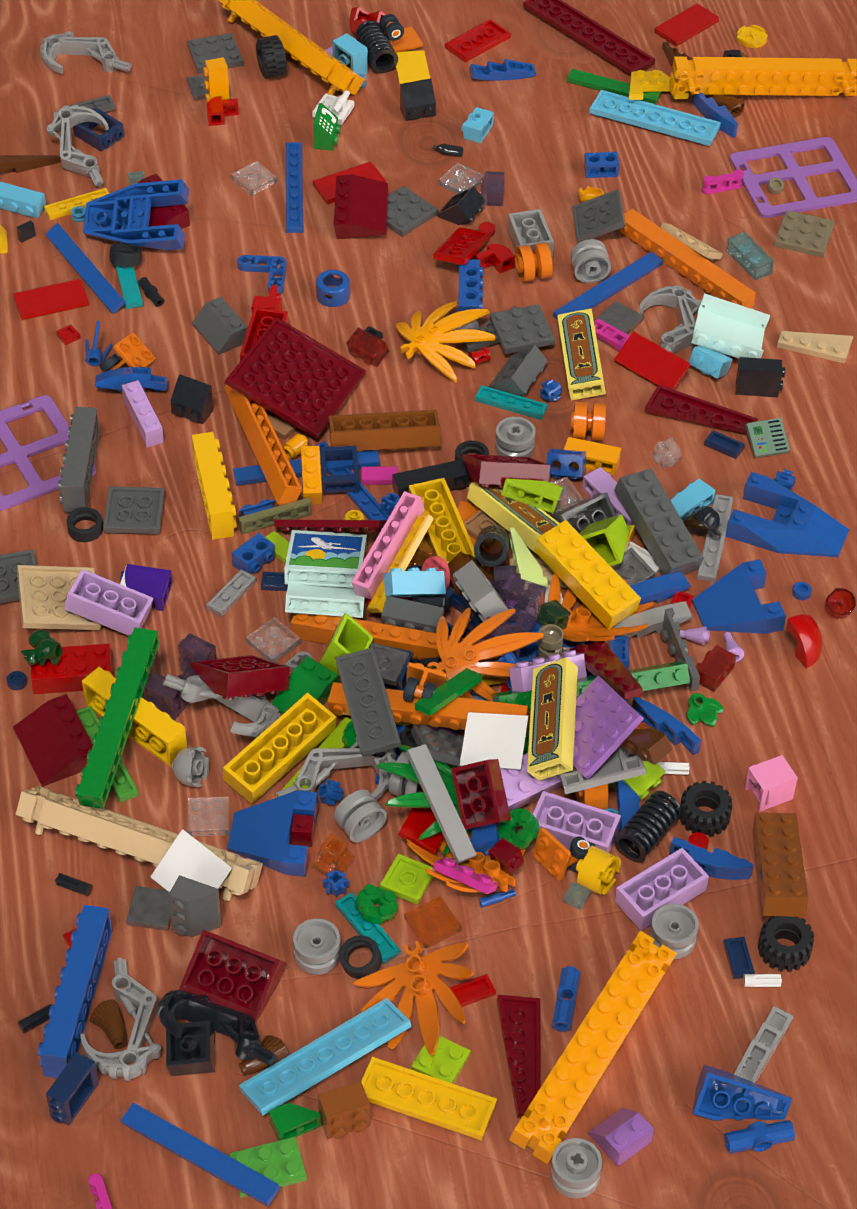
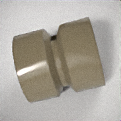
M553 624L541 627L539 633H543L544 638L538 640V655L544 657V659H548V655L560 654L561 656L564 639L563 630Z

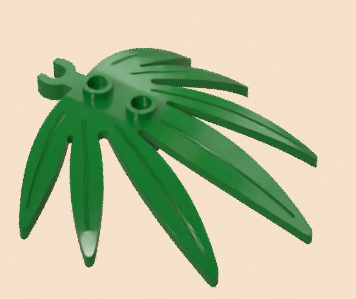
M401 745L398 748L407 752V750L413 747ZM433 760L454 806L457 807L456 811L461 819L451 768L444 762ZM386 762L379 763L376 766L379 769L419 783L411 764ZM424 792L398 796L385 803V806L431 808ZM437 820L420 835L419 840L442 832ZM466 829L467 835L471 829ZM448 844L445 846L443 855L450 852Z

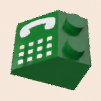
M319 103L313 123L314 149L333 151L335 144H338L337 134L341 133V125L338 124V117L324 104Z

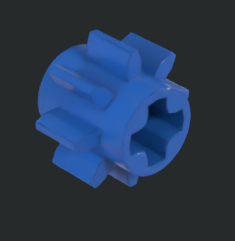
M551 379L541 384L543 388L540 389V395L544 400L551 402L561 398L559 394L562 392V387L557 381Z
M783 469V472H777L774 480L792 490L796 477L792 476L793 471Z
M388 493L386 497H382L381 510H385L386 515H391L400 499L399 495Z
M327 779L326 783H322L318 789V795L322 798L321 802L333 806L335 801L339 802L344 794L343 788L339 787L341 783Z
M335 870L326 873V879L323 880L326 894L330 893L337 897L342 893H346V887H349V879H346L345 872L341 873Z

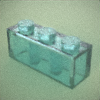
M745 232L728 238L726 251L755 281L772 274L774 260Z

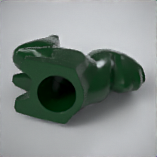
M34 631L28 638L29 644L34 649L21 651L26 662L29 665H34L40 661V666H43L46 660L49 659L53 665H57L62 656L61 644L51 638L48 631Z

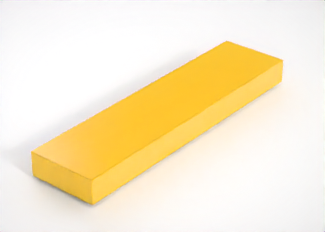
M106 188L45 205L44 211L49 220L70 215L74 207L82 206L86 209L87 202L105 196L109 192Z

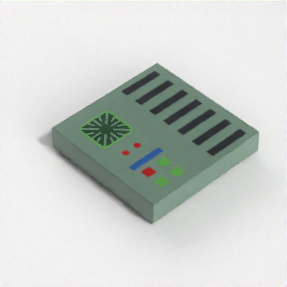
M781 418L746 424L754 459L790 452Z

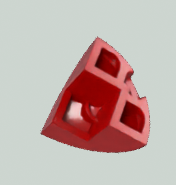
M360 7L352 8L350 13L351 31L355 33L360 24L369 20L380 24L382 17L387 14L382 11L370 13Z
M800 614L788 618L786 629L798 641L795 657L807 669L820 657L822 649L821 631L816 621L810 615Z

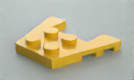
M638 70L632 72L628 99L643 100V92H671L670 77L659 70ZM686 91L685 94H672L674 99H688L689 92Z

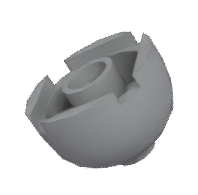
M194 746L186 747L178 752L172 762V770L180 783L189 787H201L203 785L200 784L202 779L207 780L209 757H205L204 752H207L206 749Z

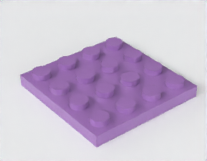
M597 676L576 699L573 766L586 779H589L644 720L600 676Z

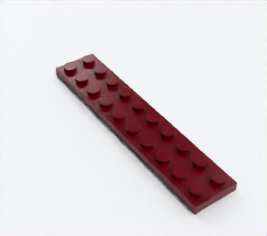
M526 0L523 2L525 9L629 75L638 70H646L655 64V58L562 0Z

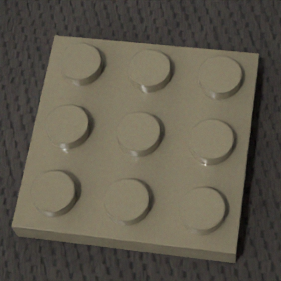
M786 210L774 247L823 258L835 221Z

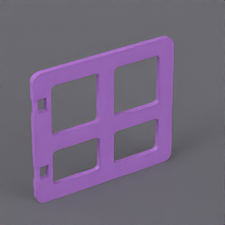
M830 137L747 150L730 155V161L734 169L740 170L741 167H744L742 183L754 202L758 213L763 218L785 215L786 210L799 213L857 202V179L836 143ZM823 148L832 161L801 167L797 164L792 153ZM778 156L781 158L786 169L755 175L750 170L747 161ZM838 172L850 191L848 193L819 198L816 197L805 177ZM771 178H779L782 181L793 180L804 200L771 206L759 185L768 184ZM761 199L763 203H759L757 200Z
M43 395L24 404H18L0 411V440L7 450L6 453L0 454V468L9 464H16L29 485L28 488L7 496H3L0 492V511L58 490V481L62 480L61 476L42 481L28 457L65 445L66 440H69L68 427L70 426L50 396ZM32 406V408L23 411V408ZM38 411H44L56 429L57 434L25 446H20L7 423ZM94 465V468H93V474H92V476H94V475L96 474V467H95V465Z

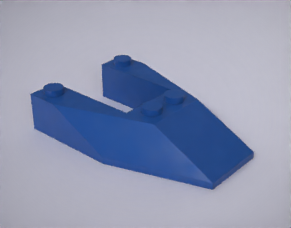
M182 179L137 183L87 202L83 233L128 245L162 250L184 249L185 233L178 224L149 227L151 207L188 204L189 188Z
M754 472L750 473L745 484L743 499L777 509L771 521L733 509L727 523L725 537L781 554L839 556L849 533L847 527L816 505L770 477Z

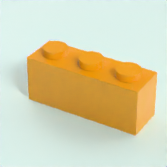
M224 57L205 60L203 73L206 77V80H204V86L207 90V93H205L206 103L218 96H221V100L230 99L228 67Z
M568 437L564 450L586 451V470L594 471L601 467L610 475H616L620 462L621 448ZM571 462L572 467L579 468L578 463Z
M301 446L303 499L309 498L311 505L322 504L319 446Z

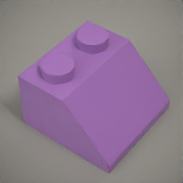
M621 1108L589 1131L588 1135L619 1166L652 1142L654 1128L639 1112Z

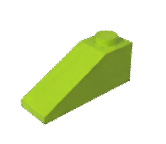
M506 478L501 495L554 514L563 487L547 481Z

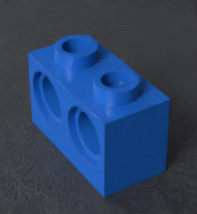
M617 152L585 153L584 170L586 178L618 177L619 159Z
M550 448L547 452L546 463L550 465L549 475L555 478L569 476L571 479L583 477L586 470V451ZM553 461H559L561 463V467H556L553 464ZM571 462L578 463L579 468H573Z
M257 533L231 553L232 565L239 571L243 570L252 575L267 562L273 560L275 557V544L260 533Z

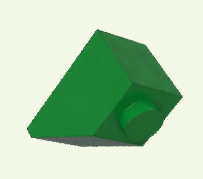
M287 1103L268 1111L269 1123L278 1141L298 1137L321 1127L320 1113L302 1106Z

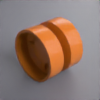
M547 242L535 243L533 251L530 245L516 247V269L522 282L534 280L535 272L539 279L552 277V257Z
M575 402L574 412H571L573 438L585 440L587 431H590L592 441H604L606 403H593L592 411L589 413L587 402Z

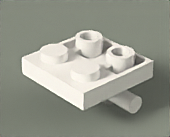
M347 90L339 97L325 93L319 102L324 104L338 117V124L340 125L343 124L355 106L354 101L347 99L350 95V92ZM318 105L312 112V117L314 118L317 112Z

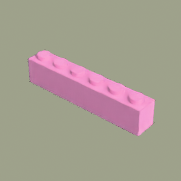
M403 492L351 582L357 595L372 600L384 578V574L387 573L417 516L422 515L425 510L420 496Z

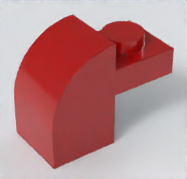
M221 96L212 98L207 103L209 126L225 125V116L239 115L237 98L221 100Z
M488 244L486 251L475 254V260H480V267H483V269L494 266L499 274L515 267V255L508 247L501 244Z
M271 285L268 297L254 296L251 307L252 312L254 307L282 311L281 293H278V286Z

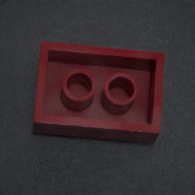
M488 759L451 768L462 824L465 830L511 820L498 759Z

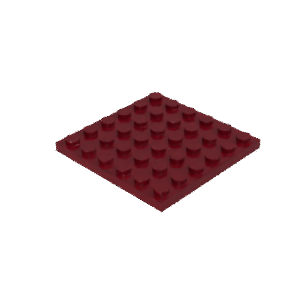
M276 317L226 378L224 384L317 439L329 424V416L335 415L364 377L366 370Z

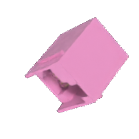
M783 755L749 767L745 791L749 789L753 791L760 802L758 811L761 812L792 800L798 777Z

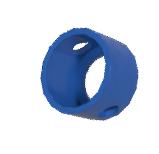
M327 270L319 274L316 278V298L318 302L327 307H338L347 303L350 299V279L348 275L339 270ZM333 275H338L341 278H335ZM325 294H330L333 298L328 299Z

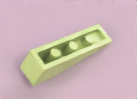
M511 527L509 535L510 546L521 598L544 596L545 588L548 587L547 576H543L542 568L514 527Z

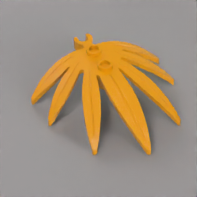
M458 301L450 302L437 308L429 315L423 326H421L422 315L420 311L415 312L411 318L412 328L405 322H398L396 324L397 331L411 342L400 347L401 353L407 351V358H411L414 352L422 354L432 365L455 383L457 382L456 375L442 356L471 368H476L475 362L462 351L440 343L496 340L495 335L485 331L472 329L451 331L489 314L488 309H470L453 313L441 319L453 307L458 305Z

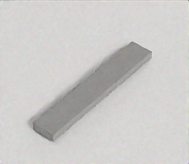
M715 494L712 508L719 514L720 525L718 530L722 535L719 537L709 529L707 530L702 552L704 559L699 566L697 575L699 580L716 582L734 497Z
M424 744L407 750L406 754L456 864L475 858L477 854L427 745Z

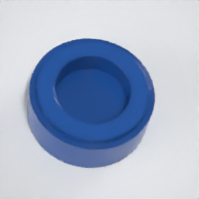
M797 582L794 584L792 589L794 598L807 600L811 596L812 588L808 583Z

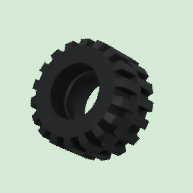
M274 35L257 39L256 55L263 76L270 78L284 75L287 69V61L280 38Z
M702 781L700 784L695 782L693 786L689 785L681 797V824L685 825L687 831L691 830L692 834L700 832L709 835V837L714 836V833L720 834L722 830L727 828V824L729 825L733 803L731 796H728L729 792L723 790V786L720 784L718 786L715 785V782L707 783V781ZM698 807H709L713 809V811H703L700 810Z
M769 917L768 921L763 923L758 942L759 955L763 957V962L765 964L769 963V967L772 969L776 967L781 972L783 969H786L787 972H792L793 968L797 971L801 966L804 967L807 964V960L809 961L814 944V932L811 931L812 927L810 924L806 925V920L803 918L799 919L798 917ZM788 939L792 941L795 945L785 946L780 944L777 940Z

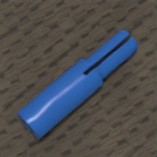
M511 889L507 892H498L480 898V907L483 908L501 902L504 899L515 896L516 892L514 889Z

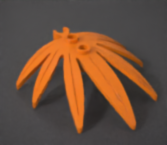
M555 572L548 594L550 616L542 614L539 618V623H543L542 627L548 624L557 625L563 630L564 639L575 642L614 640L617 635L633 633L648 626V623L630 627L610 628L608 630L595 615H592L593 613L585 604L571 611L578 597L570 588H568L560 606V581ZM654 602L639 605L637 611L630 616L649 610L653 607Z
M467 608L457 619L450 639L447 621L444 616L440 617L436 629V645L442 662H430L428 668L436 667L443 672L446 671L448 680L466 668L482 675L510 678L509 668L517 666L516 664L504 662L480 663V661L523 648L544 638V634L534 632L506 634L473 645L516 612L512 608L485 620L459 643L471 614V608ZM483 681L471 688L481 697L488 701H493L492 694L496 692ZM469 691L459 696L460 698L473 699Z
M472 829L468 833L469 838L472 837ZM445 837L438 847L442 854L447 844ZM407 839V845L429 864L434 866L435 861L441 859ZM526 849L521 850L522 856L524 855ZM451 851L444 855L447 858L455 860ZM476 852L475 858L458 863L460 866L473 868V872L490 876L493 881L498 883L500 890L503 892L508 891V885L515 886V878L502 871L500 863L491 860L490 855L485 856L481 852ZM425 867V872L446 881V885L464 892H481L449 876Z
M415 941L416 948L411 951L408 945H405V952L410 956L406 963L382 969L353 982L355 986L363 988L388 984L361 1011L367 1010L385 998L392 1002L403 987H405L398 1009L411 1021L414 998L416 997L417 1014L422 1037L428 1053L433 1056L438 1044L440 1029L439 1011L434 990L449 1013L460 1023L465 1024L466 1022L462 1006L457 997L438 978V975L441 974L447 978L463 980L474 975L470 969L464 966L443 963L461 956L468 948L466 941L446 946L421 957L423 948L418 941ZM407 1030L388 1041V1048L394 1049L402 1040Z

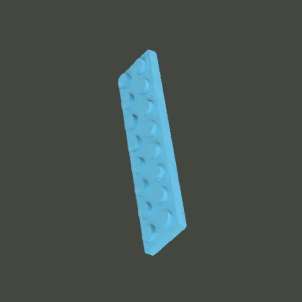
M604 90L599 92L590 107V113L708 146H711L721 127V122L641 100H629V97Z
M385 998L239 1085L240 1091L263 1116L268 1111L282 1105L412 1027L411 1022L390 1000Z

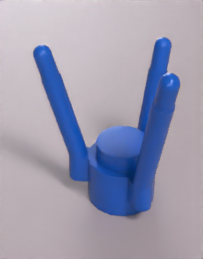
M97 321L91 350H89V340H85V361L91 366H98L100 363H104L106 356L113 347L110 344L103 355L101 350L96 348L100 321Z

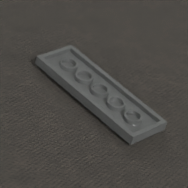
M374 647L336 657L337 667L362 757L400 747V738Z

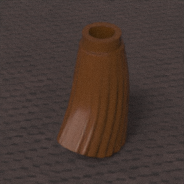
M726 95L709 96V98L712 97L718 106L725 105L733 117L741 115L744 110V100Z
M113 999L103 1001L98 1004L91 1014L90 1022L104 1031L115 1049L123 1048L127 1044L126 1033L118 1004Z
M272 1035L265 1036L261 1046L274 1053L277 1057L272 1065L289 1056L282 1039ZM255 1057L252 1060L243 1059L242 1062L238 1063L243 1075L259 1072L270 1067Z

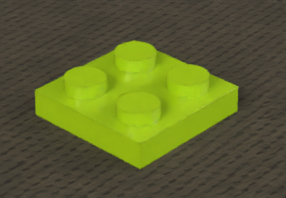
M398 853L382 880L380 888L392 891L397 897L418 905L434 876L425 872V867L433 870V867Z
M439 1036L435 1054L431 1056L424 1044L411 1065V1070L454 1084L469 1059L471 1050Z

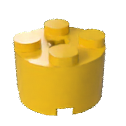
M592 845L588 849L585 858L580 859L577 863L576 870L579 872L576 883L597 894L606 895L616 882V879L613 877L615 872H620L621 859Z

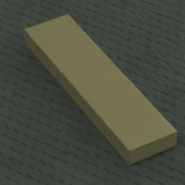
M309 498L238 517L239 530L241 534L273 526L274 519H298L312 515L311 501Z

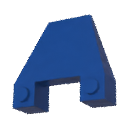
M760 559L741 563L693 599L692 603L703 627L706 626L709 631L758 634L783 631L786 614L780 601L761 605L755 592L756 589L764 588L767 574Z
M294 791L234 812L227 850L244 858L261 862L263 866L282 874L306 877L309 861L307 846L289 845L294 814L314 816V823H316L319 807L317 792Z

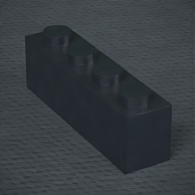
M463 459L392 474V488L394 493L398 494L401 498L404 491L409 493V485L444 478L449 490L453 491L469 487V473Z

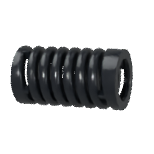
M372 20L360 24L356 29L355 38L367 47V60L371 67L377 73L391 71L397 65L398 56L380 24Z
M495 525L487 526L479 532L474 545V555L479 563L484 566L495 567L504 562L510 546L508 533L503 528ZM487 538L497 539L502 544L503 549L495 554L488 553L483 549L482 541Z
M659 790L654 791L615 836L614 842L617 849L629 860L639 863L643 862L646 856L651 853V850L656 847L673 824L681 817L682 808L680 804L670 794Z

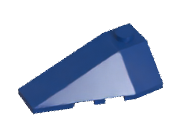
M704 1064L696 1087L693 1114L711 1120L754 1118L758 1120H785L792 1098L724 1070Z

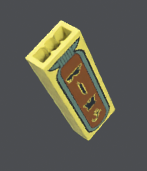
M592 308L557 315L571 401L606 394Z
M471 483L467 498L507 531L510 532V528L514 527L525 545L532 551L535 549L536 540L539 536L560 524L542 509L501 495L503 488L496 487V484H490V487H480L479 483Z
M567 657L533 669L527 772L538 781L573 770L578 667Z

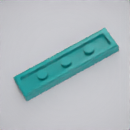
M115 265L123 299L126 301V309L142 307L143 302L134 267Z
M481 385L475 396L476 402L539 420L543 419L548 409V404L483 385Z
M352 892L335 902L337 910L358 935L368 936L376 942L381 952V963L383 965L401 954V950L379 924L368 922L360 916L361 912L358 908L357 910L355 909L356 896Z

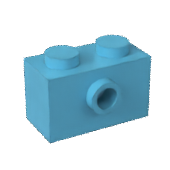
M476 107L469 114L468 120L462 125L463 138L481 143L493 126L494 112Z
M697 346L693 348L689 363L700 369L703 374L711 375L718 379L727 375L733 359L720 352Z

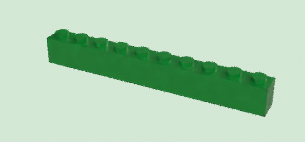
M134 627L132 635L128 636L127 650L123 651L121 667H118L116 671L117 679L111 685L110 699L106 700L104 716L100 717L98 733H95L93 737V748L88 752L87 765L83 767L81 782L77 784L75 789V796L82 806L104 809L160 644L156 630Z
M680 661L628 670L641 685L643 691L690 683L688 665ZM596 676L577 679L576 699ZM510 690L492 694L493 702L526 705L529 711H531L532 690L526 692Z

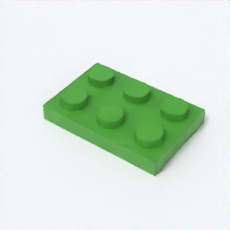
M296 1137L229 1153L231 1158L276 1182L280 1187L307 1181ZM239 1191L240 1198L248 1196Z

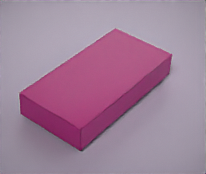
M398 466L361 467L362 484H392V474L398 473Z

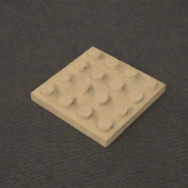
M18 565L17 577L22 628L100 630L101 624L64 609L68 592L81 570L84 569L95 574L94 568Z

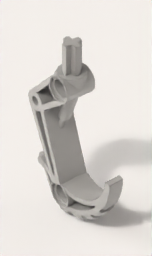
M68 31L65 34H53L44 38L40 46V54L44 63L50 69L60 74H63V66L54 61L60 54L93 56L101 62L103 70L106 72H114L116 69L130 72L132 64L119 60L109 41L104 37H74L73 33Z
M65 105L57 112H54V120L52 124L47 126V133L50 136L55 135L61 140L60 159L62 167L91 177L95 187L98 186L100 188L104 181L99 173L100 168L97 159L94 156L84 154L72 146L71 128L83 122H95L103 126L107 131L109 130L108 123L99 113L85 106L79 107L78 105L70 107Z
M680 285L665 286L645 297L640 304L638 313L642 315L644 310L655 305L676 309L680 325L676 326L672 331L664 333L661 336L660 343L661 347L675 354L693 345L691 341L696 323L693 314L698 312L701 301L696 300L692 296L690 289L687 290Z
M167 674L163 685L181 691V697L187 702L195 703L214 698L254 721L248 724L234 721L230 732L235 734L258 737L282 716L279 713L280 710L267 701L265 696H257L256 698L251 694L249 698L235 696L233 700L222 699L221 695L213 693L199 675L189 676L186 680Z
M357 737L356 742L350 748L313 749L309 752L297 779L293 782V786L276 792V796L280 797L294 791L315 792L316 787L331 774L330 771L332 769L373 766L378 774L379 783L371 795L378 800L389 789L392 773L379 769L376 766L379 763H396L395 751L389 749L362 757L360 748H356L359 747ZM376 755H382L383 757H382V758H377V757H375V756H376ZM304 785L309 786V788H306V789L301 788V787L304 786Z
M117 958V960L113 961L115 976L112 978L113 994L116 1000L123 1003L129 1015H132L135 1019L128 1048L120 1052L103 1053L93 1049L88 1044L85 1034H80L86 1057L95 1061L96 1069H99V1072L104 1075L109 1074L110 1078L116 1080L119 1077H123L124 1081H131V1079L141 1074L144 1075L147 1065L151 1060L159 1058L162 1054L161 1046L153 1043L149 1036L158 1013L156 995L128 975L126 959ZM146 1041H148L150 1046L144 1047Z

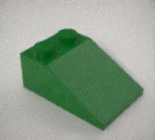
M307 656L289 676L288 690L280 691L271 704L280 710L279 713L284 714L306 693H309L323 705L328 701L333 682L339 683L338 674Z

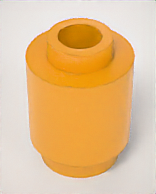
M296 434L283 445L288 459L291 460L301 454V446H308V439L304 435Z

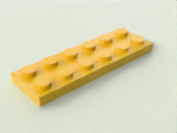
M375 1057L371 1058L361 1081L370 1103L481 1141L497 1105V1098Z

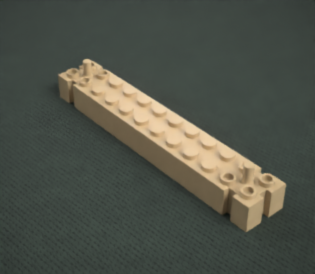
M41 786L33 787L32 790L22 791L16 815L22 817V820L33 823L35 820L37 821L35 833L38 835L43 834L44 828H55L63 835L70 836L72 834L78 836L80 841L95 842L100 848L115 849V852L120 855H132L135 860L152 862L155 867L159 865L179 835L105 808L82 806L76 798L61 793H54L53 790ZM200 842L232 867L219 887L225 886L222 899L230 901L232 894L242 895L248 892L249 889L252 890L257 887L263 863L249 858L245 859L238 854Z

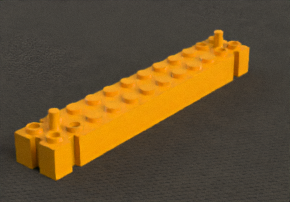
M218 0L223 3L221 5L223 8L231 9L232 12L228 18L229 22L233 23L236 17L242 18L241 21L248 25L250 24L251 28L259 32L260 30L263 37L277 35L283 44L285 53L289 54L290 52L293 59L301 61V65L308 69L310 67L312 73L317 76L320 75L323 81L332 84L327 94L334 95L336 90L342 92L347 90L353 95L357 94L365 80L363 77L352 71V69L256 0Z
M674 57L673 72H671L669 80L672 94H685L686 91H690L691 95L703 93L704 95L838 96L840 93H844V96H857V59H847V62H842V59L693 57L692 60H687V57Z
M639 931L509 1139L522 1149H525L526 1146L534 1150L532 1155L547 1165L553 1156L554 1150L564 1139L677 955L676 952L663 944L660 948L654 945L655 939L642 931Z

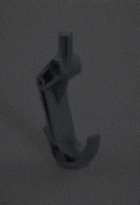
M171 990L160 999L157 1010L160 1022L178 1039L181 1038L184 1027L176 1020L185 1019L191 1022L210 1020L214 1031L232 1038L237 1057L244 1060H252L255 1057L268 1066H272L273 1061H276L277 1057L275 1054L261 1046L260 1036L252 1016L209 1002L210 999L207 995L199 996L183 990Z

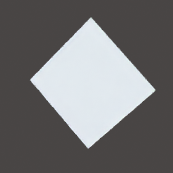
M468 712L460 766L488 759H498L500 768L521 769L528 716Z
M182 829L151 875V878L169 892L179 875L218 889L232 867Z

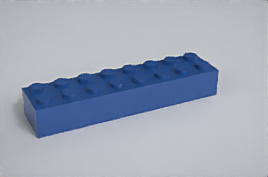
M84 905L82 912L77 915L76 925L78 926L71 935V949H67L66 967L61 969V983L55 989V1004H51L49 1010L50 1021L49 1024L46 1023L44 1026L43 1036L45 1038L38 1047V1056L41 1057L40 1067H43L45 1077L58 1078L74 1054L79 1052L81 1045L80 1034H84L113 932L109 908Z

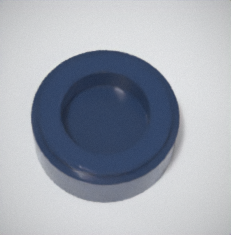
M13 671L6 678L7 685L11 690H21L27 684L26 675L21 671Z

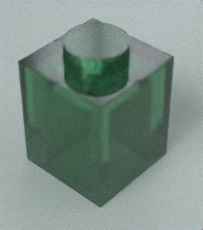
M557 600L541 604L537 620L543 626L553 624L561 629H565L570 612Z

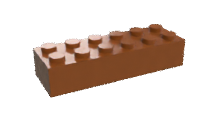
M437 410L329 416L331 447L356 446L357 452H362L363 450L380 451L381 449L398 450L399 448L415 449L417 447L433 448L441 446L440 423Z
M755 812L753 838L763 916L806 917L808 891L796 813Z

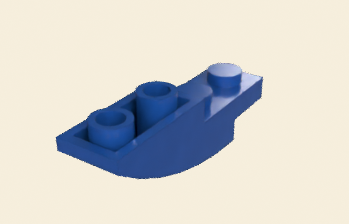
M124 367L96 375L95 386L104 390L109 388L122 392L121 385L139 380L142 388H151L154 391H167L168 377L151 375V368Z
M674 837L671 841L669 855L683 848L709 877L726 880L750 879L752 876L754 864L746 859L734 856L726 850L715 848L713 853L704 848H699L677 837Z

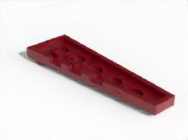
M658 385L644 411L654 416L660 415L748 434L746 430L747 423L758 422V418Z
M274 519V527H281V531H292V527H298V530L309 531V527H315V531H327V527H333V531H344V528H351V531H362V528H368V532H380L387 520Z
M594 641V643L587 645L579 644L569 649L575 650L576 653L584 654L586 669L594 676H600L623 699L626 700L643 695L641 685L605 641Z
M498 994L497 1006L517 1118H522L541 1088L540 998Z

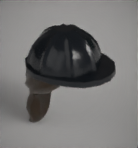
M699 507L695 511L693 510L692 514L683 521L686 528L709 529L719 537L722 535L718 530L720 525L719 514L712 507Z

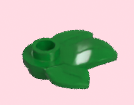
M694 693L688 699L689 709L686 715L692 725L702 721L706 725L714 727L717 722V714L722 713L724 709L717 700L706 698L700 693Z

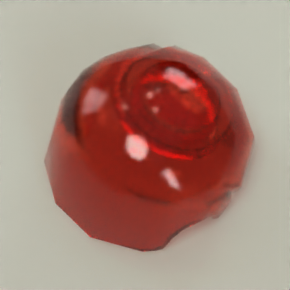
M846 588L834 589L825 600V609L831 616L837 619L848 617L856 606L855 596Z

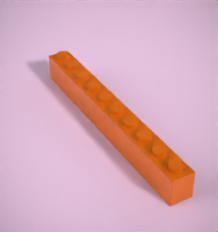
M633 208L624 214L626 226L618 229L620 233L648 252H653L668 266L712 296L747 308L754 306L756 292Z
M225 384L224 389L277 504L284 505L297 501L302 487L264 407Z
M294 613L291 620L292 637L328 644L342 617ZM354 619L373 636V643L413 652V659L415 657L418 659L439 657L441 659L436 645V633Z
M333 682L327 701L330 712L335 715L351 716L342 683ZM386 689L394 721L397 723L406 722L414 725L422 724L432 727L465 730L468 712L528 716L527 727L530 719L529 709L526 705L457 697L429 716L415 709L414 703L420 700V698L414 697V700L409 702L403 699L404 691Z

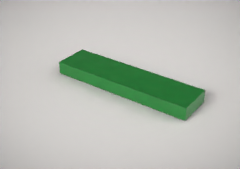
M468 668L464 669L436 688L430 699L421 698L415 702V709L431 716L481 682L482 674Z

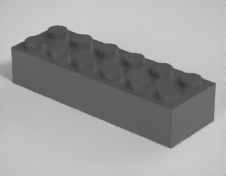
M75 407L74 414L70 416L72 427H68L69 440H66L65 444L67 453L63 454V464L65 465L61 467L60 476L62 480L58 481V491L61 492L59 502L63 504V512H72L77 508L87 507L100 434L97 408Z
M650 468L620 477L614 491L662 575L681 571L683 574L698 570L704 557L653 469Z

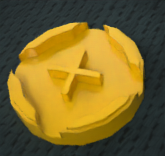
M750 25V27L742 26L739 28L736 37L739 44L744 47L758 48L766 44L768 35L762 27Z

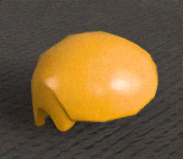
M587 186L585 190L580 187L578 191L579 200L582 203L601 196L604 192L596 187L591 188Z

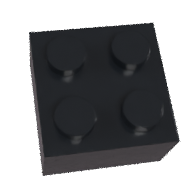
M210 1020L179 1023L184 1027L182 1036L179 1039L166 1029V1067L171 1076L215 1072L214 1029Z

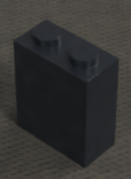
M739 357L735 395L778 398L779 390H783V380L781 378H785V367H782V360Z

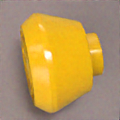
M350 510L346 513L343 520H366L362 512ZM344 528L345 531L351 534H358L362 532L351 531V528Z

